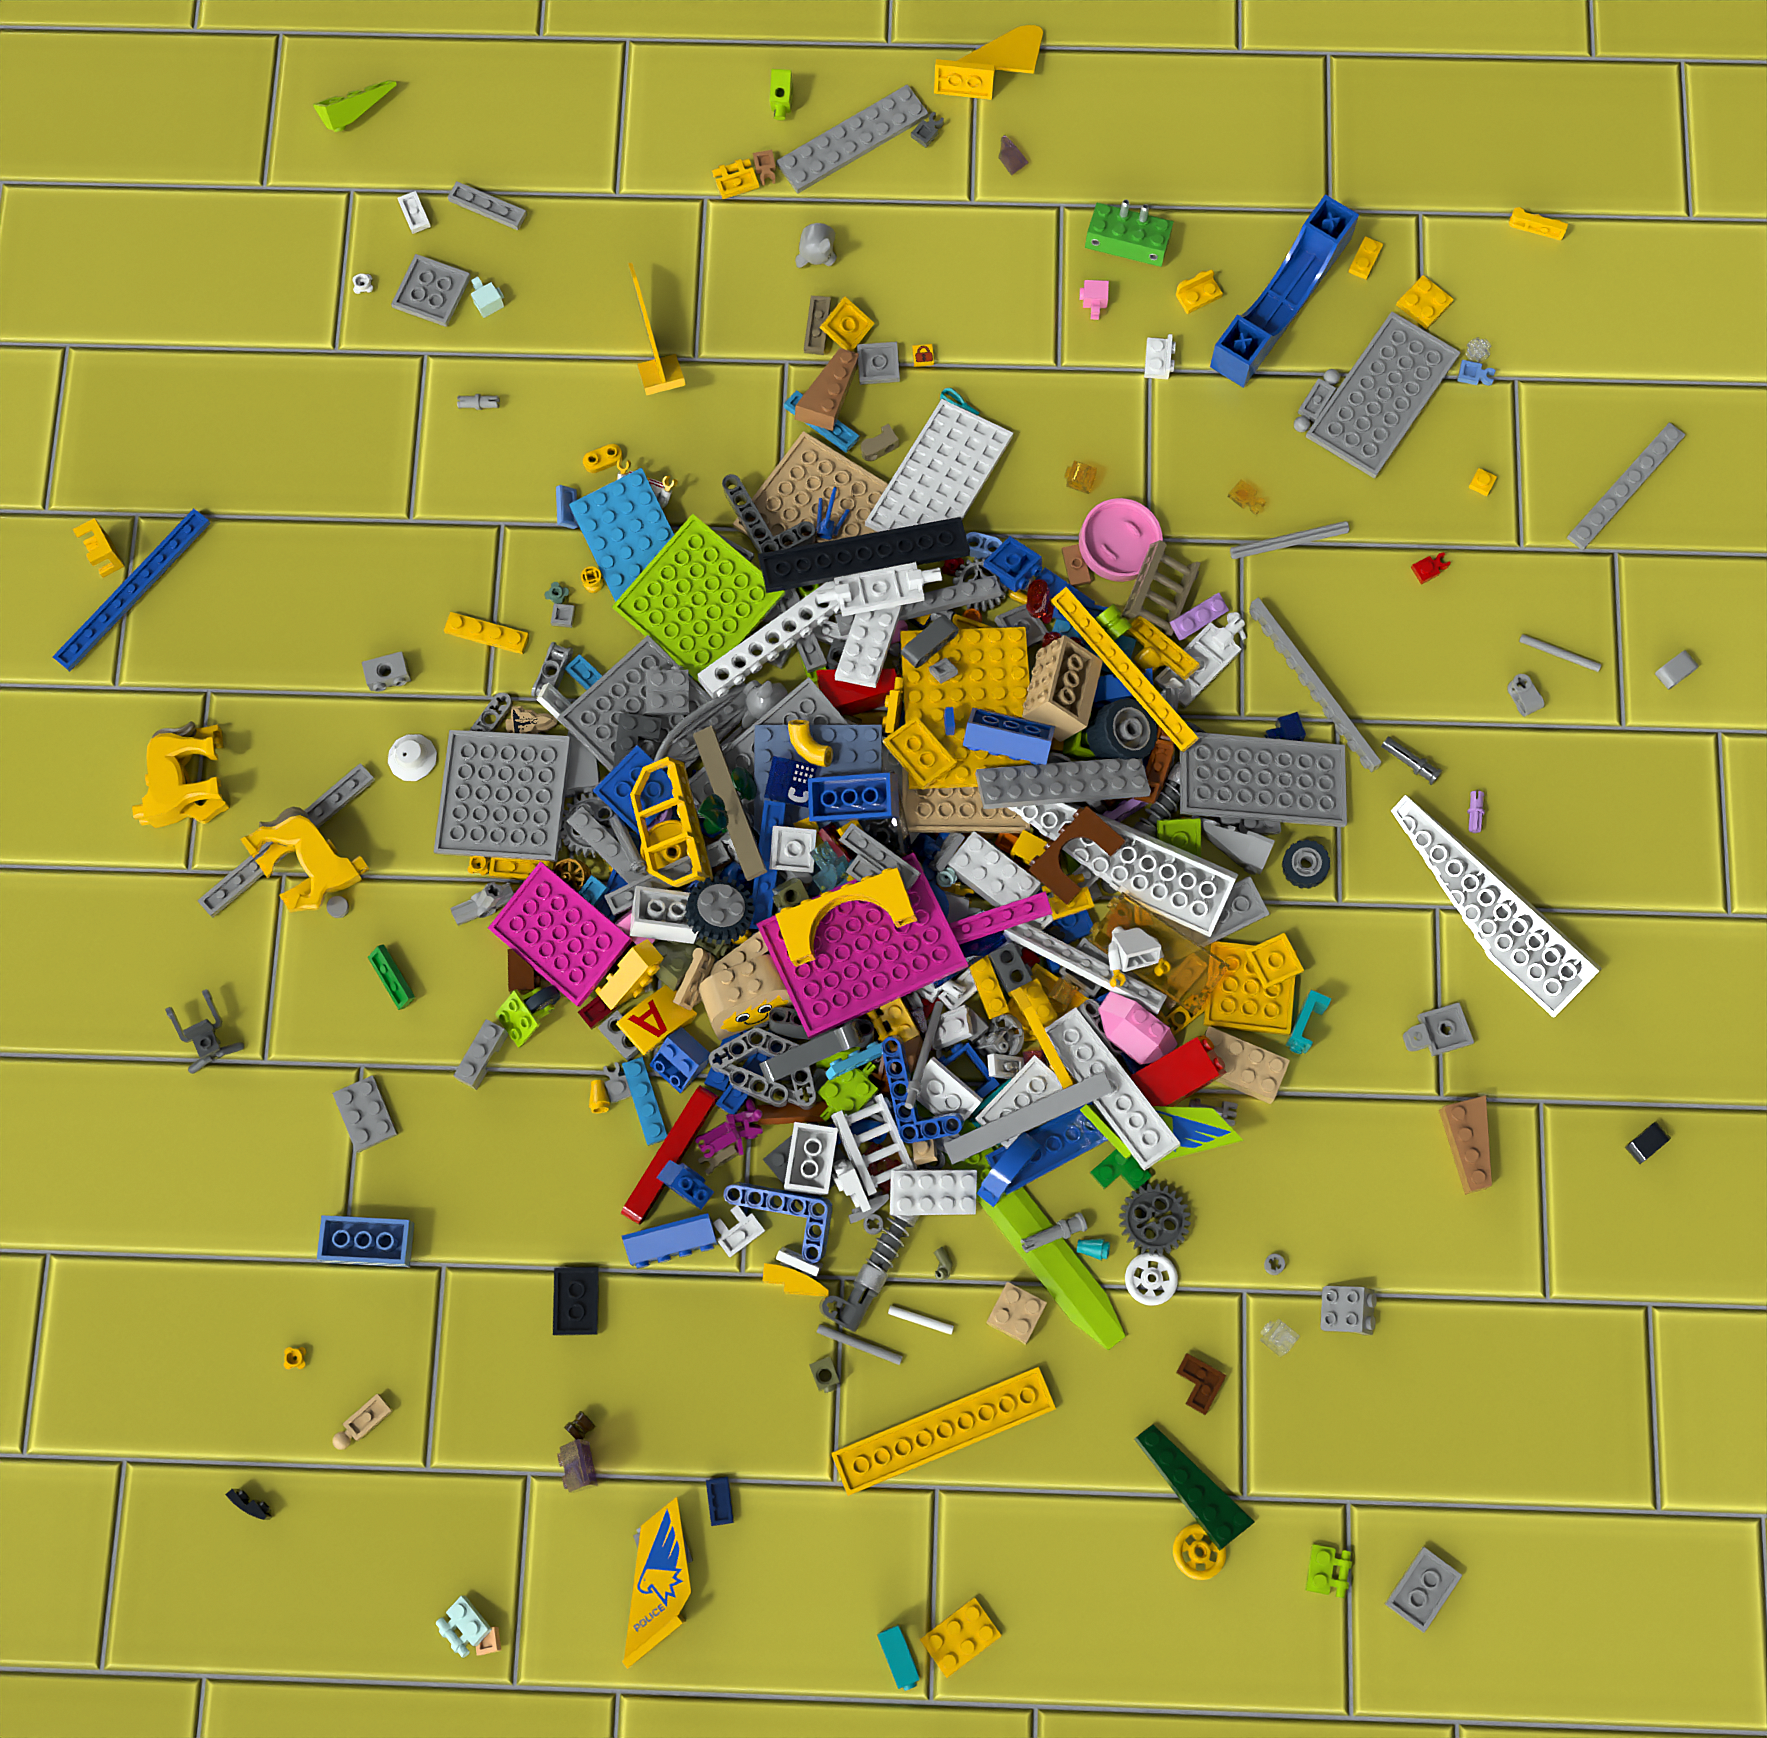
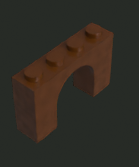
M1088 806L1084 809L1080 807L1074 813L1073 817L1075 819L1071 824L1065 823L1058 831L1060 836L1055 841L1051 839L1043 848L1046 851L1040 857L1036 855L1029 863L1031 866L1029 871L1066 905H1069L1082 889L1063 872L1060 866V853L1065 844L1076 838H1087L1095 842L1112 858L1126 843L1119 834Z

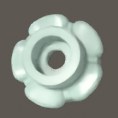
M949 867L944 868L942 872H937L938 875H936L937 883L942 887H950L957 880L955 871Z

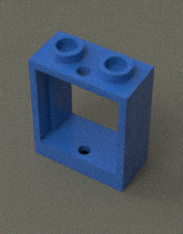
M960 1042L951 1049L952 1053L945 1058L943 1055L937 1059L946 1067L958 1056L966 1052L987 1080L974 1090L981 1098L1000 1085L995 1077H989L988 1068L969 1043L962 1044Z

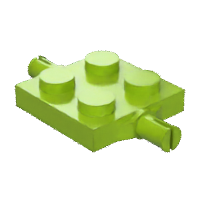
M869 1062L862 1071L855 1068L830 1081L828 1080L817 1092L828 1105V1108L820 1117L827 1122L831 1115L841 1110L843 1114L847 1115L862 1110L879 1091L868 1078L877 1067L872 1062Z

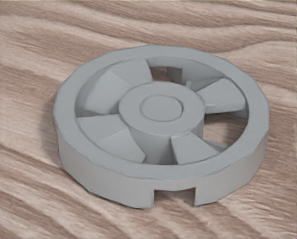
M1003 1014L993 1018L989 1023L987 1035L994 1031L996 1033L1006 1031L1002 1037L1009 1045L1008 1050L1000 1054L1008 1056L1018 1054L1024 1042V1031L1020 1021L1011 1014ZM1004 1019L1005 1027L1000 1028L998 1023ZM1012 1028H1017L1019 1034L1014 1035V1031L1012 1030Z

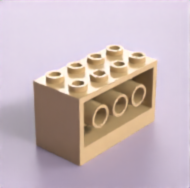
M1066 635L1054 640L1051 644L1037 652V660L1032 670V679L1027 689L1028 695L1023 704L1024 710L1022 718L1055 726L1053 738L1059 742L1087 727L1103 660Z

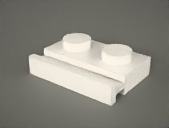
M963 1005L940 1015L932 1042L934 1049L940 1050L974 1036L971 1017L968 1014L969 1007Z

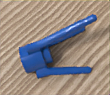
M833 487L826 518L823 521V499L819 498L815 531L818 537L831 540L833 536L838 535L840 527L850 512L849 509H846L836 527L834 526L835 522L830 520L837 491L836 487Z

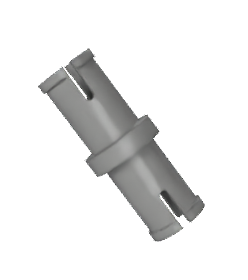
M476 394L475 396L457 397V400H460V402L457 401L459 409L476 408V410H481L482 408H499L500 404H497V402H500L498 395L481 396V394Z

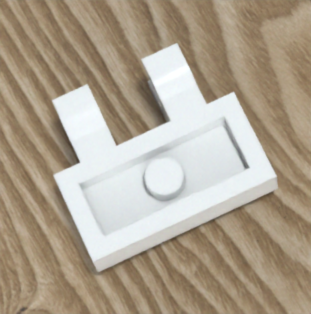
M738 1205L731 1209V1212L739 1221L733 1228L728 1230L720 1218L713 1222V1225L722 1235L717 1241L729 1258L765 1232L755 1216L751 1213L746 1217Z

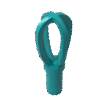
M948 387L941 392L940 400H946L979 416L980 412L969 406L954 389ZM944 394L950 395L952 398H954V399H955L956 401H958L960 404H958V403L952 401L951 399H949L948 397H946Z

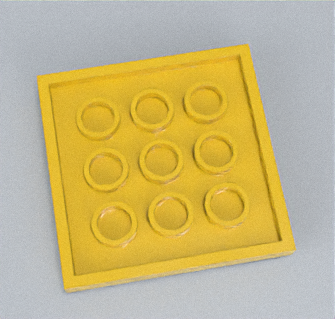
M1219 941L1210 944L1203 1026L1290 1036L1295 976L1264 990L1245 953L1247 949L1254 947V945Z

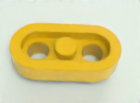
M608 444L588 452L583 457L584 468L590 473H597L617 465L618 460L623 458L621 448L616 444ZM611 451L615 452L613 455L608 454ZM593 458L596 459L593 463L589 462Z

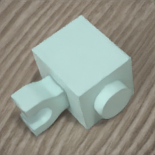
M479 277L471 280L476 290L471 293V296L483 318L504 307L502 302L504 296L499 287L495 289L492 282L483 286Z

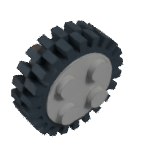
M714 876L713 881L709 877L705 879L704 883L702 881L698 882L697 887L694 886L689 894L685 908V917L688 919V926H693L692 932L694 934L699 932L700 939L703 940L704 936H706L709 943H712V939H716V944L721 945L722 940H725V944H730L731 939L735 942L739 940L740 936L743 937L746 930L748 931L754 915L755 906H752L754 901L753 898H749L750 892L748 890L743 891L745 886L740 884L737 887V881L734 879L729 883L727 882L728 877H723L722 881H719V876Z

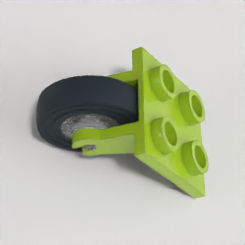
M553 985L543 989L538 987L523 996L516 989L495 1015L517 1047L520 1048L541 1024L539 1019L552 1012L551 1010L554 1009L553 1005L560 999L561 994Z

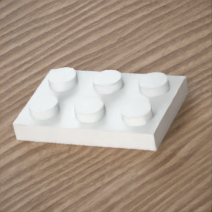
M932 1057L926 1064L920 1083L922 1087L920 1094L916 1096V1100L935 1116L959 1113L965 1122L983 1099L936 1058ZM948 1119L950 1128L957 1129L959 1127L956 1119Z

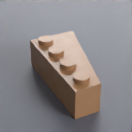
M842 348L838 349L796 404L795 420L833 431L857 370L858 353Z
M1486 1095L1443 1106L1439 1113L1465 1195L1486 1190L1492 1186Z

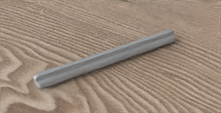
M1347 521L1231 547L1230 555L1232 559H1237L1349 532V524Z

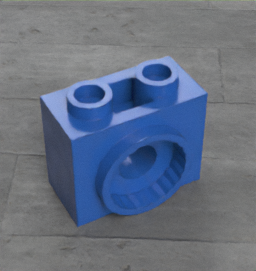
M669 1160L657 1176L661 1182L679 1196L701 1210L714 1193L712 1189L704 1184L706 1180L684 1163L678 1165Z

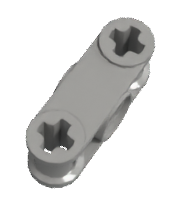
M556 642L550 644L538 678L533 685L531 696L537 697L543 685L550 683L558 690L565 673V667L571 661L573 648L561 647ZM557 669L556 674L548 675L549 670Z

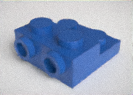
M1009 536L983 564L986 569L999 577L1000 583L1016 593L1019 589L1024 590L1027 587L1032 576L1037 577L1041 573L1042 556Z

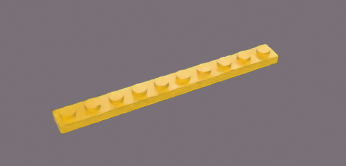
M1067 587L1051 600L1182 752H1185L1199 739Z

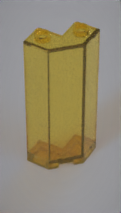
M1124 892L1118 898L1113 897L1107 905L1110 910L1100 923L1096 921L1089 932L1092 935L1088 942L1108 955V946L1112 941V931L1118 926H1121L1124 930L1140 928L1149 936L1156 938L1164 954L1163 960L1171 965L1170 970L1166 974L1163 973L1161 976H1157L1154 972L1155 966L1158 965L1156 963L1130 971L1196 1015L1230 965Z

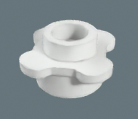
M369 274L354 276L352 279L355 285L353 288L356 294L365 291L371 292L373 290L371 285L372 276Z

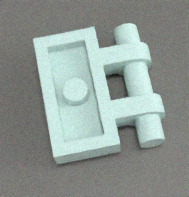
M462 1595L446 1612L451 1620L447 1623L442 1617L436 1621V1625L440 1629L439 1633L449 1640L453 1651L459 1653L462 1658L470 1653L466 1648L469 1642L472 1646H478L492 1630L469 1599ZM457 1627L463 1633L460 1638L454 1632Z

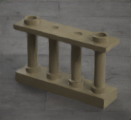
M1159 540L1149 546L1122 617L1130 620L1140 615L1161 627V632L1169 637L1175 633L1169 622L1180 616L1193 581L1199 575L1198 568L1200 563L1197 561L1187 566L1165 554L1164 549L1167 544ZM1159 562H1163L1184 574L1181 583L1178 584L1159 573L1157 569ZM1153 579L1177 592L1173 602L1151 590L1150 584ZM1146 597L1169 610L1166 620L1144 609L1142 604Z

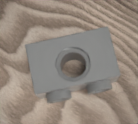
M402 651L362 662L366 683L371 691L380 692L385 690L386 687L403 686L406 682L411 681L407 661ZM391 670L390 675L383 676L385 671Z

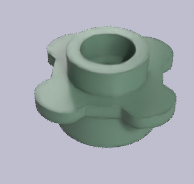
M553 582L551 588L545 592L544 596L555 604H562L566 596L569 595V590L559 586L558 582Z

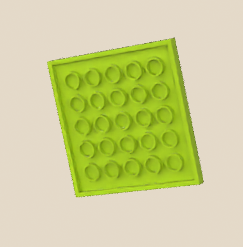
M692 514L614 603L612 608L645 637L648 635L679 666H682L684 670H688V674L698 681V673L746 640L786 593L784 590L766 593L762 572Z

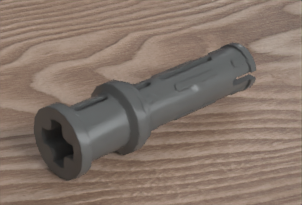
M1389 736L1381 746V748H1384L1414 769V774H1419L1428 780L1430 785L1434 784L1443 771L1429 764L1426 758L1420 759Z

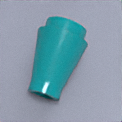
M1079 1239L1077 1252L1102 1261V1259H1108L1110 1242L1105 1241V1239Z

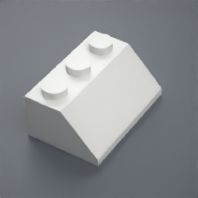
M636 886L631 913L630 936L694 944L698 932L696 934L692 932L693 926H688V919L685 917V908L690 893Z
M794 1122L784 1184L785 1191L803 1194H828L838 1128Z

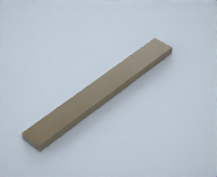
M711 725L694 733L693 737L714 794L721 797L724 801L725 810L729 818L727 829L746 880L750 881L767 873V869L738 791L733 786L731 772L715 729Z

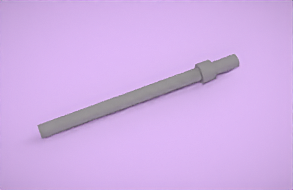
M941 1001L935 1002L913 1079L908 1084V1095L905 1102V1107L908 1109L913 1108L916 1096L920 1094L922 1087L920 1084L944 1005Z

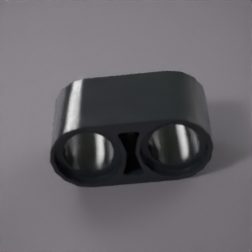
M1654 1122L1626 1145L1625 1149L1641 1164L1665 1145L1671 1137L1657 1122Z

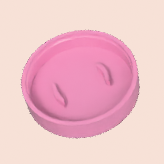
M1123 498L1110 499L1098 504L1087 515L1079 533V548L1085 563L1097 575L1111 581H1131L1137 579L1150 544L1159 540L1163 541L1162 531L1154 514L1142 504Z

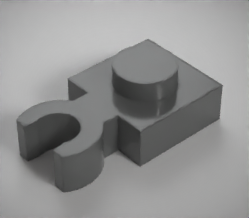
M935 112L930 114L928 122L922 120L911 132V138L925 148L938 135L937 129L941 128L944 124V118L934 121L936 118Z

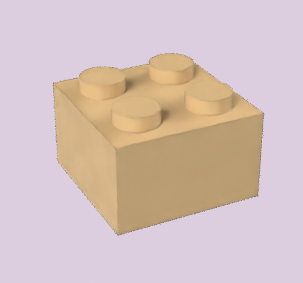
M1007 1282L986 1324L1026 1345L1047 1302Z

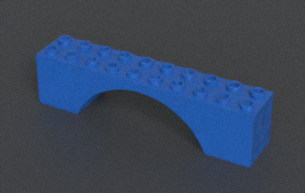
M1326 194L1303 224L1293 246L1268 286L1242 315L1237 314L1215 344L1210 368L1241 387H1245L1352 239L1359 214Z

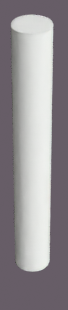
M890 1306L888 1311L890 1315L948 1334H952L954 1328L952 1325L894 1306Z

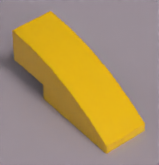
M764 1263L763 1282L784 1285L785 1294L829 1296V1290L809 1276L791 1268Z

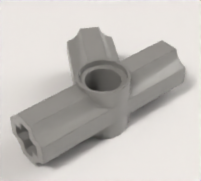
M494 882L487 883L483 890L474 894L470 900L450 909L459 926L477 917L484 918L496 912V909L505 906L509 902L514 892L510 883L502 886Z

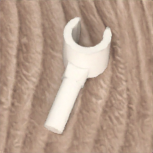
M1237 612L1228 613V624L1235 616L1240 617V614ZM1241 628L1238 632L1241 639L1244 640L1247 637Z

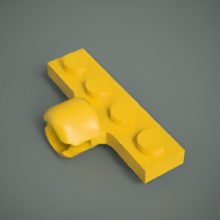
M1139 616L1131 623L1132 627L1127 630V633L1144 646L1134 656L1135 665L1142 673H1146V669L1152 668L1153 674L1160 666L1166 665L1183 680H1187L1200 668L1199 663L1147 619Z

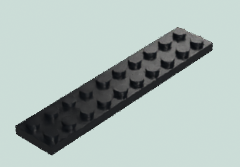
M961 517L760 553L758 554L766 593L831 582L836 577L916 562V565H923L970 556V549Z

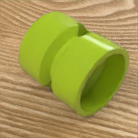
M1115 604L1095 618L1113 641L1132 627L1125 617H1120L1121 611Z

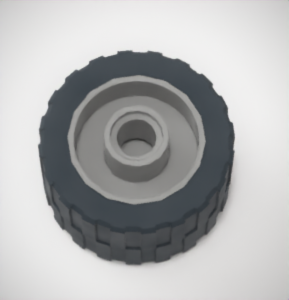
M1130 698L1119 699L1098 708L1097 711L1092 713L1086 728L1089 748L1099 760L1116 758L1123 760L1132 758L1143 759L1154 749L1157 741L1156 721L1137 700Z

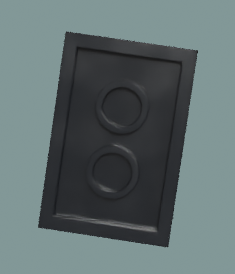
M554 1268L553 1336L598 1335L599 1268Z

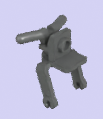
M207 989L203 990L202 994L215 1018V1024L205 1019L183 1030L173 1008L168 1007L165 1009L180 1039L186 1043L193 1041L200 1057L199 1060L189 1066L188 1071L191 1074L196 1073L206 1064L212 1062L213 1058L217 1056L220 1058L244 1049L242 1042L220 1047L219 1044L221 1042L216 1037L215 1030L222 1027L223 1021L212 1000V995Z

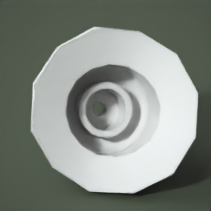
M405 735L397 739L389 750L388 764L393 774L402 780L418 781L428 775L436 765L437 752L432 742L424 736Z

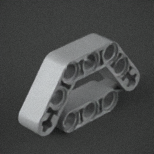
M753 1028L713 1050L709 1055L711 1068L716 1072L729 1076L732 1087L740 1092L775 1107H784L790 1102L802 1109L809 1110L816 1105L817 1098L809 1066L791 1074L795 1091L777 1082L768 1084L765 1077L735 1066L758 1052L773 1058L799 1046L796 1043L763 1029ZM755 1035L763 1037L760 1044L751 1042ZM776 1043L783 1046V1049L778 1053L771 1050V1047ZM735 1046L744 1047L743 1053L739 1055L733 1054L732 1051ZM726 1051L729 1052V1055L732 1058L731 1060H729L728 1056L726 1055ZM720 1057L723 1063L719 1065L716 1063L715 1058ZM806 1073L808 1077L804 1082H799L796 1080L797 1074ZM743 1074L745 1076L744 1082L737 1084L733 1081L736 1075ZM763 1083L765 1084V1089L762 1092H756L753 1090L754 1085ZM805 1088L807 1089L808 1096L811 1097L808 1103H805V1100H803L802 1089ZM777 1091L785 1093V1097L780 1101L773 1098Z

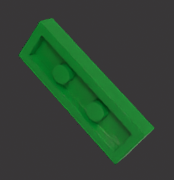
M379 945L368 956V959L398 1010L404 1009L415 996L385 945Z

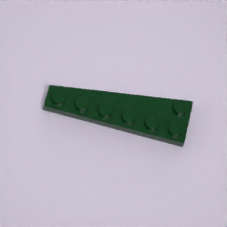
M1152 1424L1134 1438L1219 1551L1255 1523L1249 1515L1156 1426Z

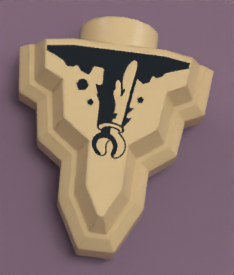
M512 706L511 718L506 719L507 733L539 734L540 732L549 731L557 725V719L554 716L546 713L537 714L533 710H524L522 706Z

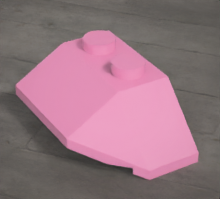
M1110 991L1098 1008L1106 1038L1140 1065L1155 1062L1172 1052L1177 1046L1170 1028L1134 1000Z

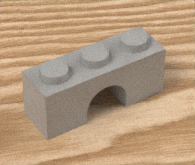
M486 1019L453 1076L458 1081L477 1090L487 1073L486 1066L494 1052H499L508 1036V1032Z

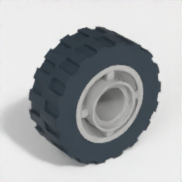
M1305 839V841L1299 840L1297 843H1293L1286 850L1283 857V874L1286 876L1287 881H1290L1292 885H1296L1299 888L1310 889L1313 886H1318L1320 882L1322 883L1325 880L1330 869V857H1328L1327 850L1314 840L1309 841ZM1303 860H1307L1311 863L1312 866L1310 868H1304L1301 866L1300 862Z

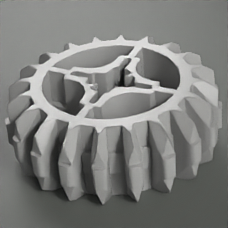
M975 557L974 563L967 560V566L960 565L961 571L956 570L955 576L957 577L953 578V584L966 583L964 582L965 579L975 573V577L968 580V582L978 580V578L990 577L985 576L982 572L991 576L995 574L984 567L985 557L982 559V562H978V558ZM996 575L1001 596L968 604L967 609L974 606V609L978 610L979 607H982V610L985 612L986 607L989 606L993 610L994 603L1000 605V599L1005 598L1006 594L1004 592L1008 590V587L1000 583V579Z

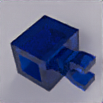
M1298 712L1277 718L1276 728L1266 730L1264 735L1265 738L1270 739L1280 738L1281 740L1303 741L1306 733Z

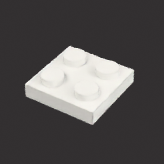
M773 826L769 869L813 873L816 830Z

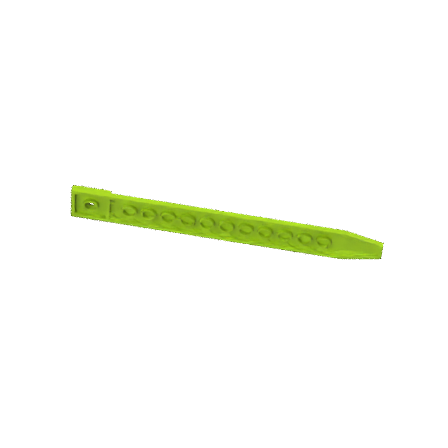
M915 1070L910 1074L912 1078ZM900 1083L898 1092L905 1094L907 1092L905 1090L906 1086ZM916 1100L920 1116L924 1118L935 1116ZM967 1118L958 1134L964 1135L977 1128ZM992 1147L955 1164H952L948 1154L943 1152L945 1160L952 1169L977 1170V1193L982 1186V1182L992 1170L985 1158L986 1155L994 1151ZM1023 1187L1008 1195L1004 1193L994 1207L976 1194V1200L1072 1323L1107 1350H1110L1126 1337L1107 1294L1063 1238L1054 1240L1028 1253L1023 1250L1021 1239L1053 1227Z

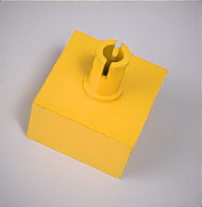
M1023 830L1011 850L1010 859L1022 869L1032 874L1029 871L1031 867L1029 863L1036 855L1040 857L1046 851L1043 848L1051 839L1043 834L1037 837Z

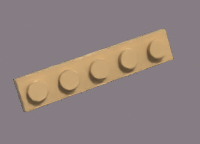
M760 931L713 964L707 977L757 956L768 954L769 950ZM700 992L693 1007L702 1001Z

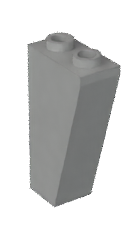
M568 730L567 736L572 738L565 798L574 797L576 794L581 793L589 795L590 792L594 795L595 793L592 790L601 782L599 760Z

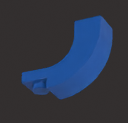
M1023 1132L992 1168L976 1194L994 1207L1021 1170L1035 1156L1041 1144L1026 1132Z

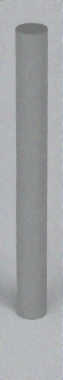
M1523 634L1520 637L1519 642L1596 672L1600 670L1601 664Z
M821 1324L818 1327L817 1333L895 1364L900 1365L902 1356Z

